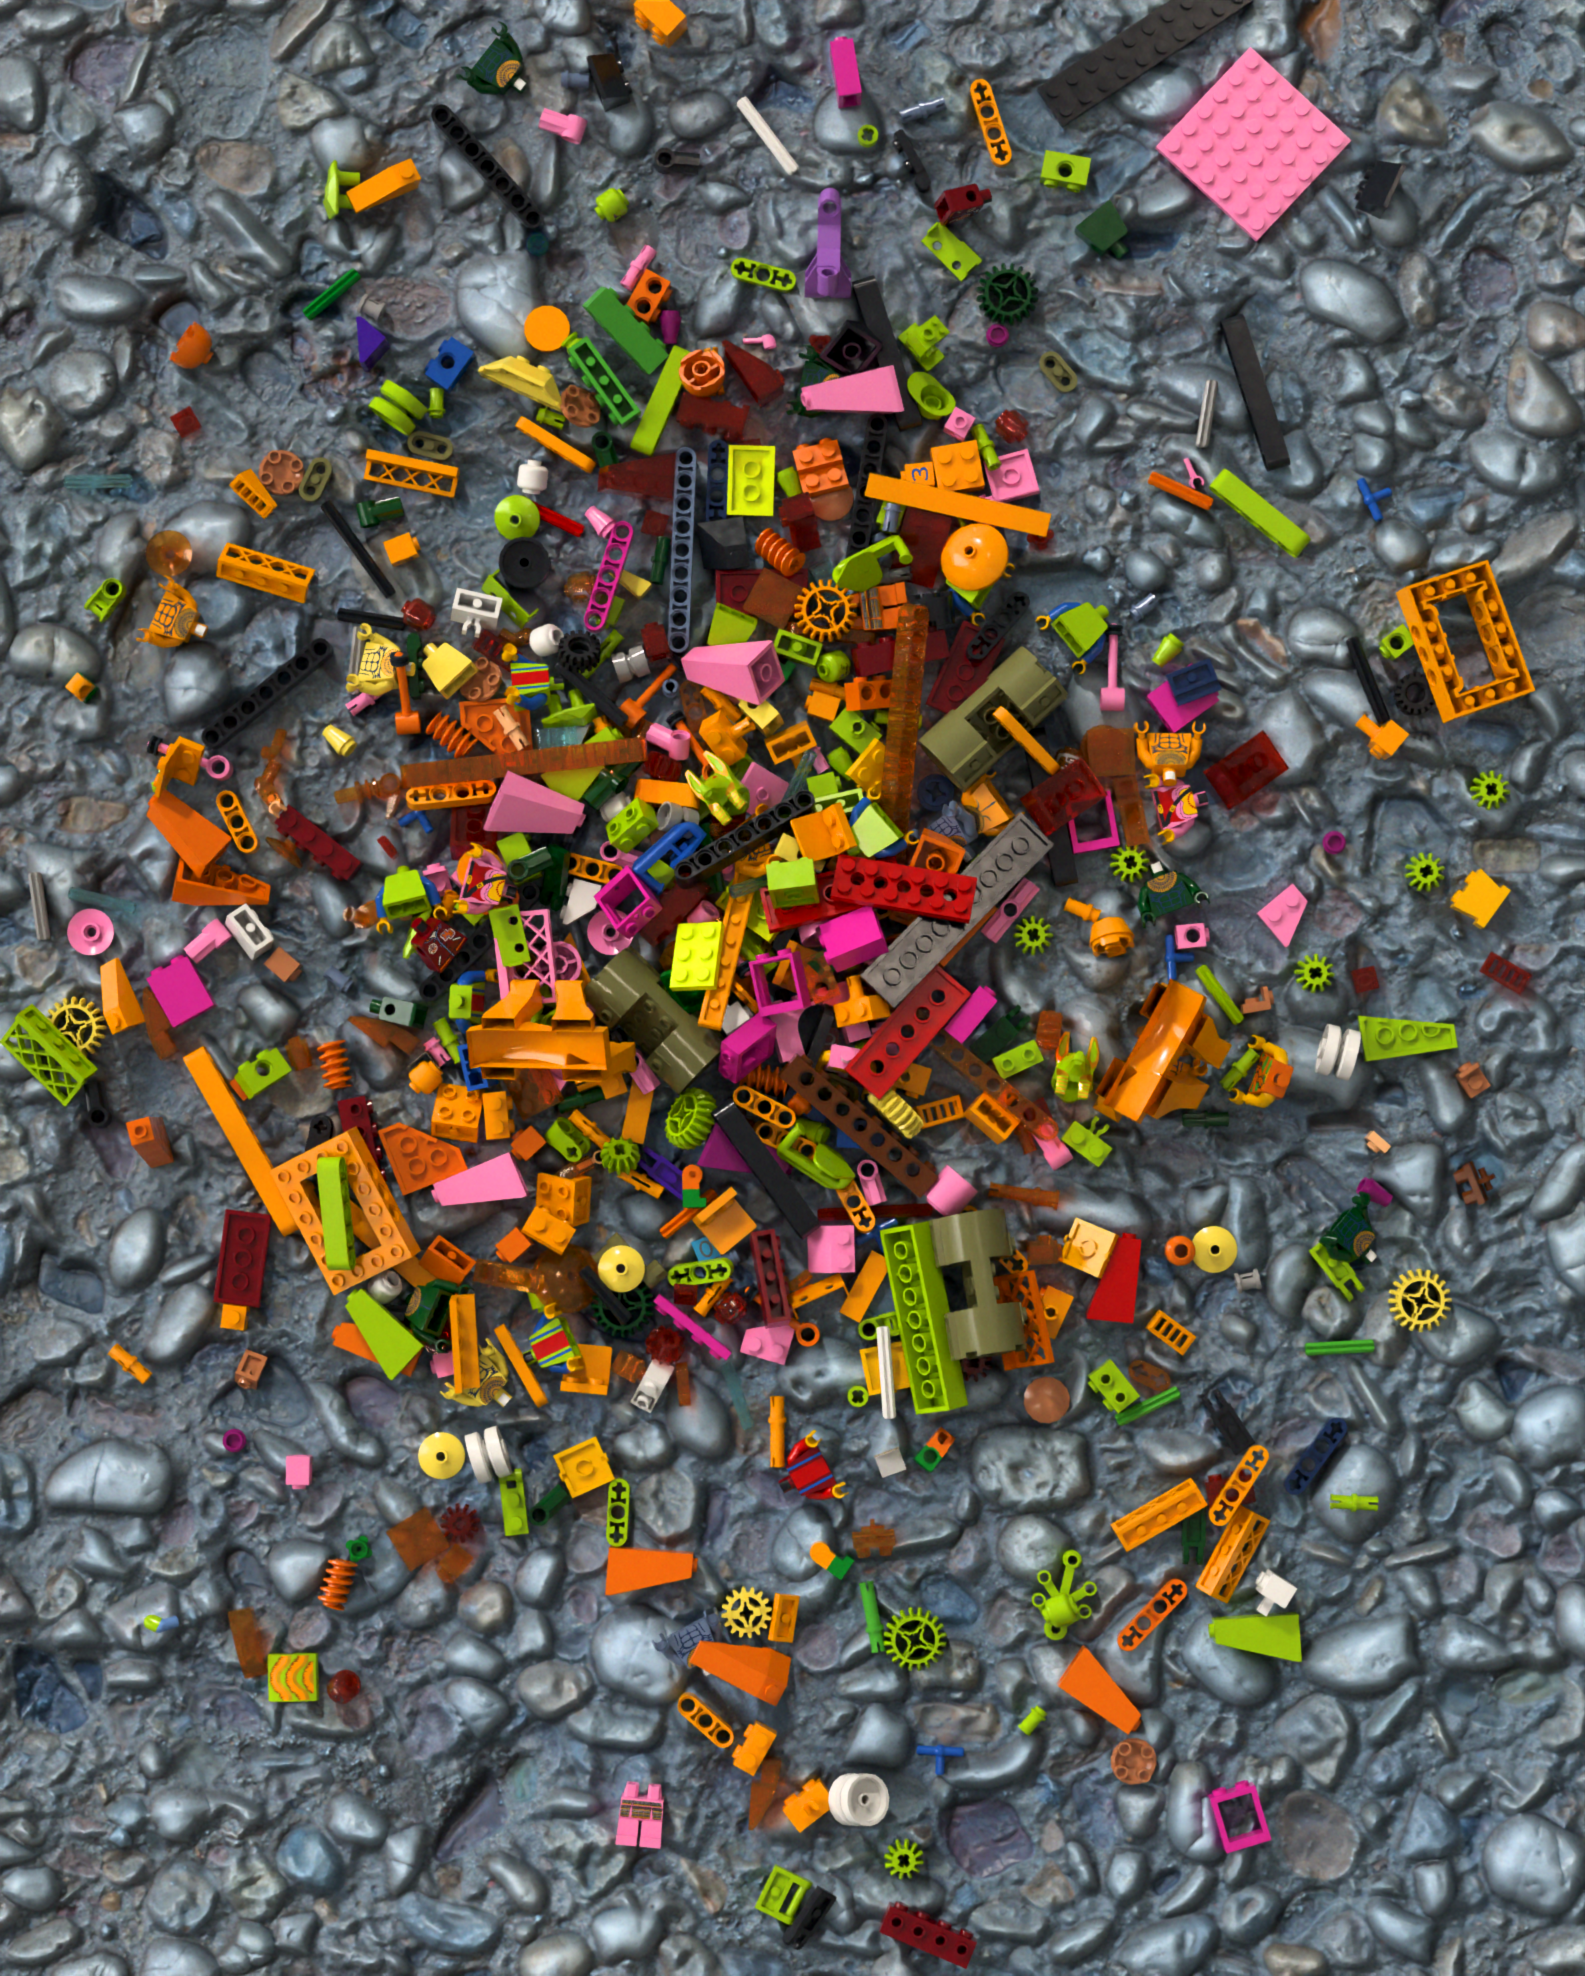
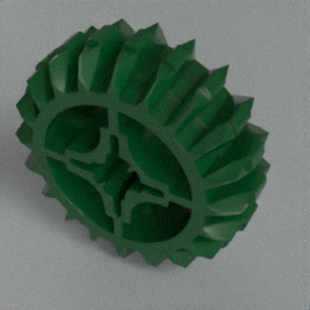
M1002 263L1001 271L996 266L992 267L993 274L986 271L985 277L987 279L981 278L979 281L984 287H977L976 290L979 294H983L976 298L977 302H984L979 306V310L988 309L984 317L987 318L992 314L991 322L995 323L997 318L1001 319V326H1004L1005 320H1009V325L1013 326L1015 318L1019 324L1022 323L1021 315L1029 318L1030 313L1028 310L1034 311L1036 306L1032 303L1038 302V297L1034 296V294H1037L1039 290L1036 287H1032L1036 284V280L1031 279L1028 281L1027 279L1031 273L1028 271L1024 275L1021 274L1023 271L1022 266L1018 268V271H1015V264L1011 263L1010 269H1006L1005 263ZM1012 278L1006 285L994 284L999 279ZM1018 282L1025 289L1026 300L1021 298L1022 295L1016 291ZM1012 286L1011 296L1005 299L1003 303L1004 293L1009 291ZM988 290L993 291V294L999 298L997 308L991 303ZM1008 305L1021 306L1015 311H1004Z
M645 1285L642 1289L638 1286L633 1289L638 1293L642 1302L631 1301L628 1299L626 1292H618L619 1301H621L623 1293V1299L629 1305H635L626 1308L628 1311L642 1309L638 1319L631 1324L620 1323L619 1325L612 1322L604 1311L609 1309L597 1295H593L592 1299L599 1301L598 1304L591 1305L592 1309L598 1308L599 1312L593 1314V1318L599 1316L602 1318V1320L597 1322V1325L601 1326L605 1322L607 1326L604 1328V1332H608L611 1327L613 1328L612 1336H616L618 1330H621V1337L626 1336V1330H629L630 1335L633 1336L635 1335L634 1327L641 1332L643 1327L639 1323L642 1321L648 1325L649 1320L644 1318L645 1315L653 1316V1312L647 1311V1307H654V1303H647V1299L652 1298L653 1295L652 1293L644 1294V1291L649 1287Z

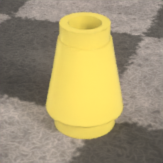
M331 724L322 733L338 755L348 757L357 746L354 737Z

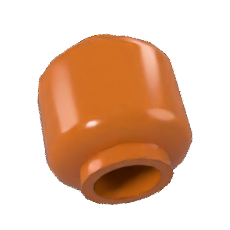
M1174 1236L1166 1242L1164 1254L1170 1263L1184 1266L1194 1259L1196 1250L1194 1243L1189 1238Z

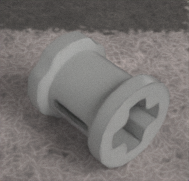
M365 294L358 305L357 312L360 314L365 313L375 318L376 322H380L385 314L387 304L384 302L379 303L371 299L368 294Z
M1257 1269L1241 1275L1238 1273L1234 1274L1238 1294H1241L1244 1290L1253 1288L1259 1290L1262 1288Z

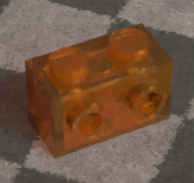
M1036 1235V1240H1026L1027 1262L1029 1265L1059 1264L1058 1258H1062V1244H1057V1240L1052 1239V1235Z

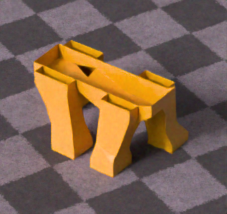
M1171 978L1168 985L1163 982L1161 984L1156 982L1139 1012L1141 1015L1149 1018L1147 1025L1126 1062L1114 1057L1095 1092L1098 1098L1092 1108L1118 1123L1122 1116H1125L1138 1124L1142 1123L1146 1114L1159 1119L1170 1111L1179 1108L1197 1110L1209 1085L1184 1071L1176 1076H1169L1167 1074L1184 1049L1188 1050L1194 1058L1218 1070L1232 1045L1219 1038L1213 1019L1203 1013L1207 998Z
M513 979L510 982V992L508 995L483 1014L481 1017L482 1024L472 1026L466 1031L470 1069L481 1067L482 1079L515 1080L519 1077L521 1070L525 1068L562 1069L563 1081L602 1082L615 1073H634L637 1070L635 1042H610L608 1026H595L594 1014L589 1010L586 1003L584 981L557 980L554 983L556 1012L551 1019L552 1026L530 1022L531 1018L543 1008L540 981Z

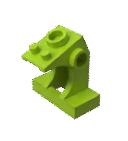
M934 315L920 327L916 322L913 323L897 339L926 373H929L945 359V356L936 345L950 332Z

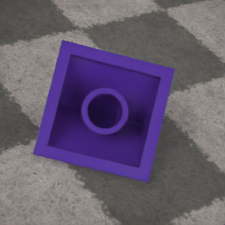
M357 316L359 362L364 372H369L388 351L390 345L385 336L361 316Z

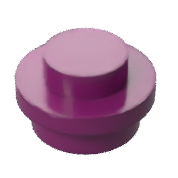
M994 324L988 328L986 340L991 346L1002 347L1008 342L1009 332L1005 326Z
M1331 831L1324 836L1322 845L1329 854H1338L1344 850L1346 840L1340 832Z
M231 1429L224 1434L223 1445L230 1452H239L246 1445V1436L239 1429Z

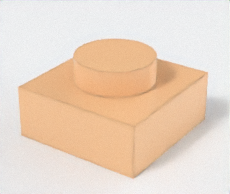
M1370 1131L1364 1137L1368 1141L1366 1145L1376 1154L1379 1151L1386 1153L1391 1147L1374 1131Z

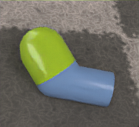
M148 1615L144 1619V1626L155 1633H161L179 1627V1621L177 1616L163 1619L156 1615Z

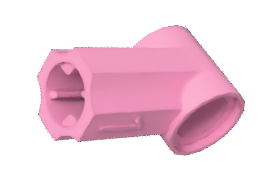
M544 108L538 127L539 129L557 134L570 143L580 144L588 121L576 115L569 114L567 116Z
M657 723L650 726L646 733V740L649 743L669 751V757L674 760L689 758L691 737L689 732L684 730L673 731Z
M610 841L602 844L600 848V855L604 861L622 867L628 865L632 868L633 863L644 853L632 849L626 854L617 849V855L614 858H608L604 855V849L611 845Z
M216 918L184 950L198 964L213 950L219 949L226 944L233 936L220 920Z
M636 1049L639 1063L637 1064V1070L629 1074L645 1095L659 1086L661 1082L645 1063L646 1060L642 1052Z
M1048 1121L1031 1132L1053 1171L1074 1159L1064 1142L1059 1140Z
M862 1160L857 1166V1173L868 1206L887 1201L878 1166L872 1160ZM870 1163L873 1165L874 1172L871 1176L866 1177L862 1175L861 1167L863 1164Z

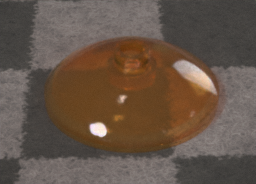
M568 1243L562 1255L549 1248L543 1251L535 1261L532 1269V1286L540 1302L544 1306L556 1302L554 1306L555 1311L561 1310L562 1313H574L587 1307L594 1300L592 1296L596 1294L579 1276V1272L588 1265L599 1277L598 1265L592 1258V1255L584 1248ZM569 1272L574 1276L572 1281L567 1277Z

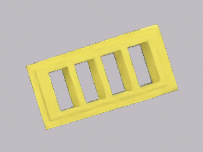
M623 570L619 583L637 599L642 600L652 588V584ZM607 572L615 579L614 573Z

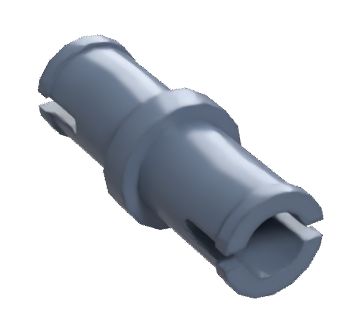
M941 95L925 102L922 100L918 101L917 105L900 109L899 113L902 123L905 124L922 117L926 119L928 115L947 110L944 97Z

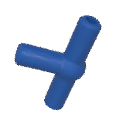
M1360 478L1357 480V484L1364 497V503L1368 506L1375 522L1383 520V515L1376 502L1392 496V490L1388 487L1372 494L1365 478Z
M413 810L398 819L401 827L418 819L426 834L434 831L426 815V810Z
M1166 935V955L1164 959L1167 963L1168 981L1170 978L1176 981V962H1193L1195 957L1193 952L1175 953L1174 935Z
M893 1217L880 1225H875L870 1233H863L855 1237L854 1240L860 1246L875 1238L884 1254L879 1230L898 1226V1221Z
M941 1744L937 1746L918 1745L917 1754L936 1756L935 1773L943 1775L945 1773V1756L963 1757L964 1748L945 1747Z

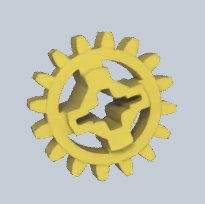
M742 1586L740 1593L736 1589L733 1590L734 1597L726 1596V1600L729 1603L722 1604V1608L727 1610V1612L722 1613L721 1617L728 1619L724 1625L725 1627L732 1626V1634L737 1630L739 1631L740 1638H742L744 1633H747L748 1637L751 1638L754 1631L758 1635L761 1634L760 1627L767 1629L768 1626L765 1620H771V1616L767 1612H770L772 1607L765 1605L768 1603L769 1598H761L763 1591H759L756 1594L754 1593V1587H751L750 1591H746L745 1586ZM749 1597L756 1599L760 1605H754L750 1602ZM740 1598L741 1604L738 1608L731 1609L734 1602ZM744 1602H746L749 1610H753L750 1613L749 1622H747L745 1614L740 1613L744 1609ZM762 1615L760 1621L753 1626L752 1621L754 1618ZM733 1619H739L740 1621H742L744 1623V1627H741L738 1624H736Z

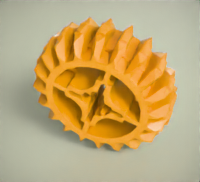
M822 579L819 580L818 588L811 582L810 588L812 591L803 588L802 592L806 597L798 595L797 600L802 602V604H795L794 606L795 609L801 610V612L794 614L795 618L803 619L797 623L798 627L806 625L803 634L806 635L811 630L810 639L812 640L815 639L816 634H819V642L824 641V636H828V641L832 642L833 634L836 635L838 640L841 639L842 636L839 631L842 630L845 634H848L849 630L845 625L853 627L854 622L849 618L857 617V613L850 611L857 608L856 603L849 604L854 599V596H845L849 591L848 588L839 591L838 585L835 588L831 587V579L828 580L827 586H823ZM821 593L833 594L840 600L828 602ZM815 597L818 608L811 615L807 616L806 607L809 601ZM822 604L827 606V608L828 606L832 608L829 613L830 619L828 616L819 614L822 611ZM844 606L845 616L837 625L833 614L840 607ZM824 620L830 626V629L818 628L811 622Z

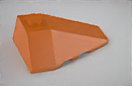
M924 828L909 866L956 874L966 850L947 836ZM903 884L904 892H909L910 887ZM925 888L920 892L924 897H930L934 894L929 888ZM891 910L889 919L909 926L919 915Z
M180 856L171 901L193 906L244 905L245 903L247 905H268L271 885L247 874L239 875L230 871L231 867L226 864L220 866L214 863L199 878Z
M700 1640L689 1662L743 1691L777 1706L787 1687L791 1658L770 1647L759 1648L750 1647L749 1645H729L727 1643Z

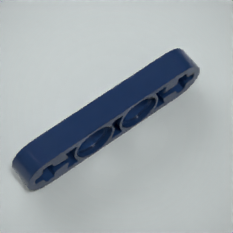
M723 440L711 442L708 449L706 521L714 518V509L709 510L710 506L714 508L724 507V510L719 509V518H727L729 447ZM717 445H721V448L726 450L721 453V462L726 461V464H711L712 460L716 462V453L712 452V450L716 449ZM713 469H723L725 472L724 477L721 480L712 478L711 472ZM712 492H722L724 495L723 500L720 503H714L710 499Z
M1339 1417L1329 1418L1283 1481L1284 1489L1292 1495L1301 1494L1346 1434L1347 1425L1343 1419ZM1340 1422L1341 1432H1334L1331 1436L1335 1438L1334 1442L1323 1436L1325 1431L1328 1435L1331 1433L1333 1428L1330 1425L1332 1423L1337 1424ZM1319 1440H1326L1328 1442V1450L1324 1453H1319L1316 1450V1443ZM1305 1459H1312L1315 1463L1314 1469L1310 1472L1302 1469V1462ZM1297 1469L1302 1474L1308 1476L1306 1480L1303 1477L1299 1479L1298 1484L1300 1487L1298 1489H1289L1291 1487L1289 1480H1296L1299 1476L1295 1473Z

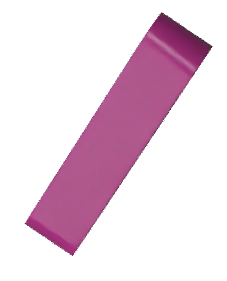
M626 521L617 522L612 528L589 600L584 623L586 629L591 633H600L606 626L631 548L634 533L632 526ZM621 528H626L629 531V535L622 539L617 536V531ZM614 550H619L622 553V557L615 561L610 558V553ZM607 572H612L615 575V579L607 583L602 579L603 575ZM600 594H605L608 597V601L606 604L599 605L595 601L596 597ZM593 616H598L601 619V623L597 627H592L588 624L589 619Z

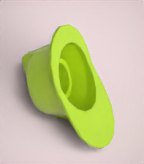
M915 372L908 378V391L917 402L919 413L923 417L938 421L942 416H947L953 412L956 404L954 397L933 376L925 372Z

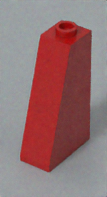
M1122 1233V1237H1118L1112 1255L1109 1258L1110 1261L1107 1263L1102 1278H1099L1085 1313L1086 1319L1133 1324L1141 1239H1136V1234Z

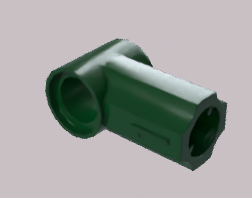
M604 431L595 433L592 437V447L603 478H612L622 474L623 472L610 434ZM600 437H605L608 439L609 444L606 448L601 449L596 446V440Z
M400 496L377 502L369 500L356 504L361 528H370L380 525L384 521L405 517Z
M544 846L519 859L512 860L507 868V877L512 882L519 883L554 865L546 847ZM519 865L524 869V874L522 876H515L512 874L511 868Z
M559 1483L530 1509L529 1520L532 1524L536 1526L546 1524L572 1499ZM540 1508L545 1511L546 1518L544 1521L538 1522L534 1520L533 1512L535 1509Z

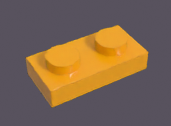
M775 1593L768 1640L793 1643L800 1596Z

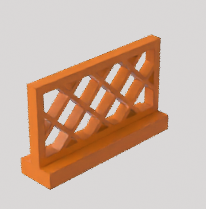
M1035 1270L993 1277L994 1286H998L1000 1299L996 1300L997 1304L1021 1302L1016 1297L1019 1290L1025 1295L1021 1304L1022 1307L1026 1308L1027 1316L1030 1318L1028 1325H1024L1026 1342L1029 1336L1035 1341L1033 1348L1027 1344V1350L1025 1351L1030 1354L1027 1361L1024 1350L1003 1354L1002 1360L1005 1371L1055 1362ZM1025 1276L1028 1277V1289L1022 1285ZM1009 1281L1014 1285L1012 1292L1010 1289ZM1029 1301L1034 1304L1033 1312L1027 1307ZM1034 1324L1039 1327V1335L1032 1330ZM1039 1347L1044 1349L1046 1359H1043L1037 1353Z

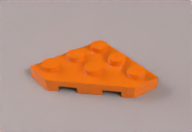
M506 698L487 699L481 702H459L461 726L511 768L535 766L530 710L526 709L515 712L514 704H507ZM504 705L507 706L515 722L520 723L521 731L531 743L529 747H524V750L521 752L517 751L510 737L504 734V728L493 714L499 709L503 717H505L500 710V707Z
M400 1122L378 1130L403 1196L468 1170L461 1149Z

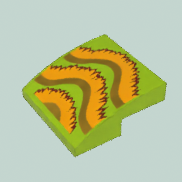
M318 1653L268 1654L269 1702L318 1701Z

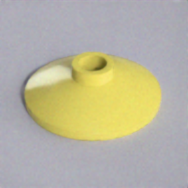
M1217 1226L1206 1227L1200 1230L1192 1240L1196 1250L1193 1261L1200 1269L1206 1272H1222L1228 1269L1236 1259V1241L1232 1234L1224 1228ZM1213 1245H1217L1219 1247V1252L1217 1254L1211 1253V1247Z
M620 1245L610 1248L602 1255L598 1265V1273L600 1279L610 1290L628 1292L641 1283L645 1274V1264L642 1256L635 1249ZM619 1264H623L625 1266V1271L623 1273H618L617 1266Z
M438 1432L430 1435L423 1441L419 1449L418 1459L421 1468L426 1474L436 1479H447L456 1475L461 1470L465 1461V1450L457 1437L450 1433ZM443 1452L445 1459L443 1461L438 1460L437 1453Z

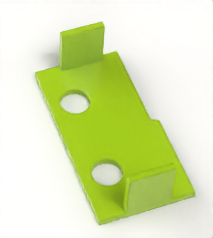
M936 222L921 240L961 282L983 261L945 225L941 226L940 222ZM934 242L941 243L942 247L940 250L933 248ZM955 261L961 263V267L958 270L952 267V263Z
M498 569L492 575H488L481 589L487 595L493 596V592L496 597L503 598L501 610L522 630L525 624L537 615L539 609L537 608L528 615L495 580L500 572V569Z
M518 904L488 910L494 938H497L503 967H513L531 961ZM516 916L518 919L517 924L511 925L509 918ZM516 944H523L524 950L517 952L515 950Z

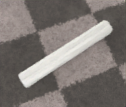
M746 96L741 98L737 102V107L788 175L794 174L799 169L797 163Z
M880 1326L876 1330L882 1411L885 1419H892L896 1417L890 1328L888 1326Z

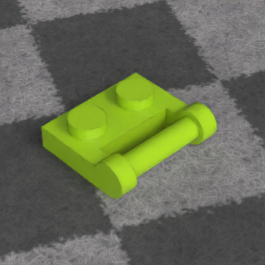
M750 929L745 931L740 953L746 960H750V962L755 961L756 955L769 953L770 957L777 956L759 935ZM780 961L763 965L765 975L774 969Z
M775 1864L754 1908L792 1926L800 1903L807 1889L810 1890L813 1882ZM793 1882L798 1884L799 1886L786 1913L779 1911Z

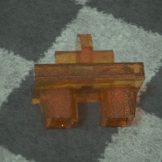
M870 1519V1526L861 1527V1532H852L853 1549H856L858 1558L869 1557L870 1547H879V1554L882 1556L892 1555L893 1546H895L894 1529L885 1530L884 1525H875V1519Z

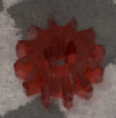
M650 751L645 757L642 770L654 779L677 782L683 767L680 762L669 756Z
M661 1325L658 1329L654 1328L645 1341L646 1353L652 1355L651 1360L657 1359L660 1365L665 1362L669 1366L673 1362L676 1363L680 1360L685 1351V1338L679 1336V1331H672L671 1326L666 1329Z
M992 1357L978 1358L979 1361H976L978 1365L975 1368L973 1366L967 1367L966 1363H969L967 1358L960 1360L962 1375L964 1372H967L965 1381H969L971 1374H973L974 1381L978 1382L977 1373L979 1372L985 1378L987 1375L982 1369L991 1370L992 1366L985 1364V1362L991 1361Z
M456 1503V1512L449 1506L447 1511L450 1515L442 1514L441 1518L448 1522L442 1523L440 1527L449 1528L444 1533L445 1537L450 1533L454 1534L451 1539L452 1542H455L457 1537L460 1536L461 1543H464L466 1540L465 1534L469 1539H473L474 1535L470 1530L474 1532L479 1531L480 1528L473 1525V1523L480 1522V1518H472L477 1512L476 1509L470 1513L467 1512L469 1504H465L463 1510H461L460 1503ZM458 1517H462V1521L464 1519L466 1521L462 1529L458 1528L459 1525L456 1527L454 1523L458 1520Z

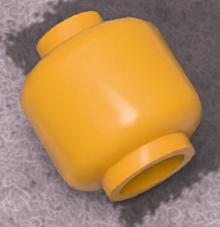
M422 1060L409 1072L411 1080L409 1086L417 1094L423 1092L429 1095L443 1082L441 1076L443 1071L432 1060L429 1062Z

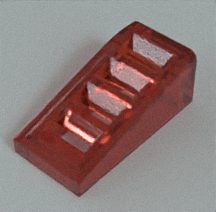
M482 628L479 638L476 637L471 648L511 673L510 663H513V660L506 665L504 664L505 661L502 660V656L499 660L496 658L502 647L507 643ZM488 636L490 638L484 649H481L480 646ZM494 642H497L498 645L496 646L492 654H489L488 651L490 650ZM517 650L516 655L521 654L523 656V653Z
M1492 951L1479 970L1482 974L1519 996L1523 994L1532 979V974ZM1497 960L1499 963L1492 973L1489 972L1493 962ZM1505 965L1507 968L1503 972L1502 976L1498 977L1497 974L1501 970L1502 966ZM1511 970L1515 971V973L1508 983L1505 980L1508 977ZM1519 975L1523 976L1518 987H1515L1514 984Z

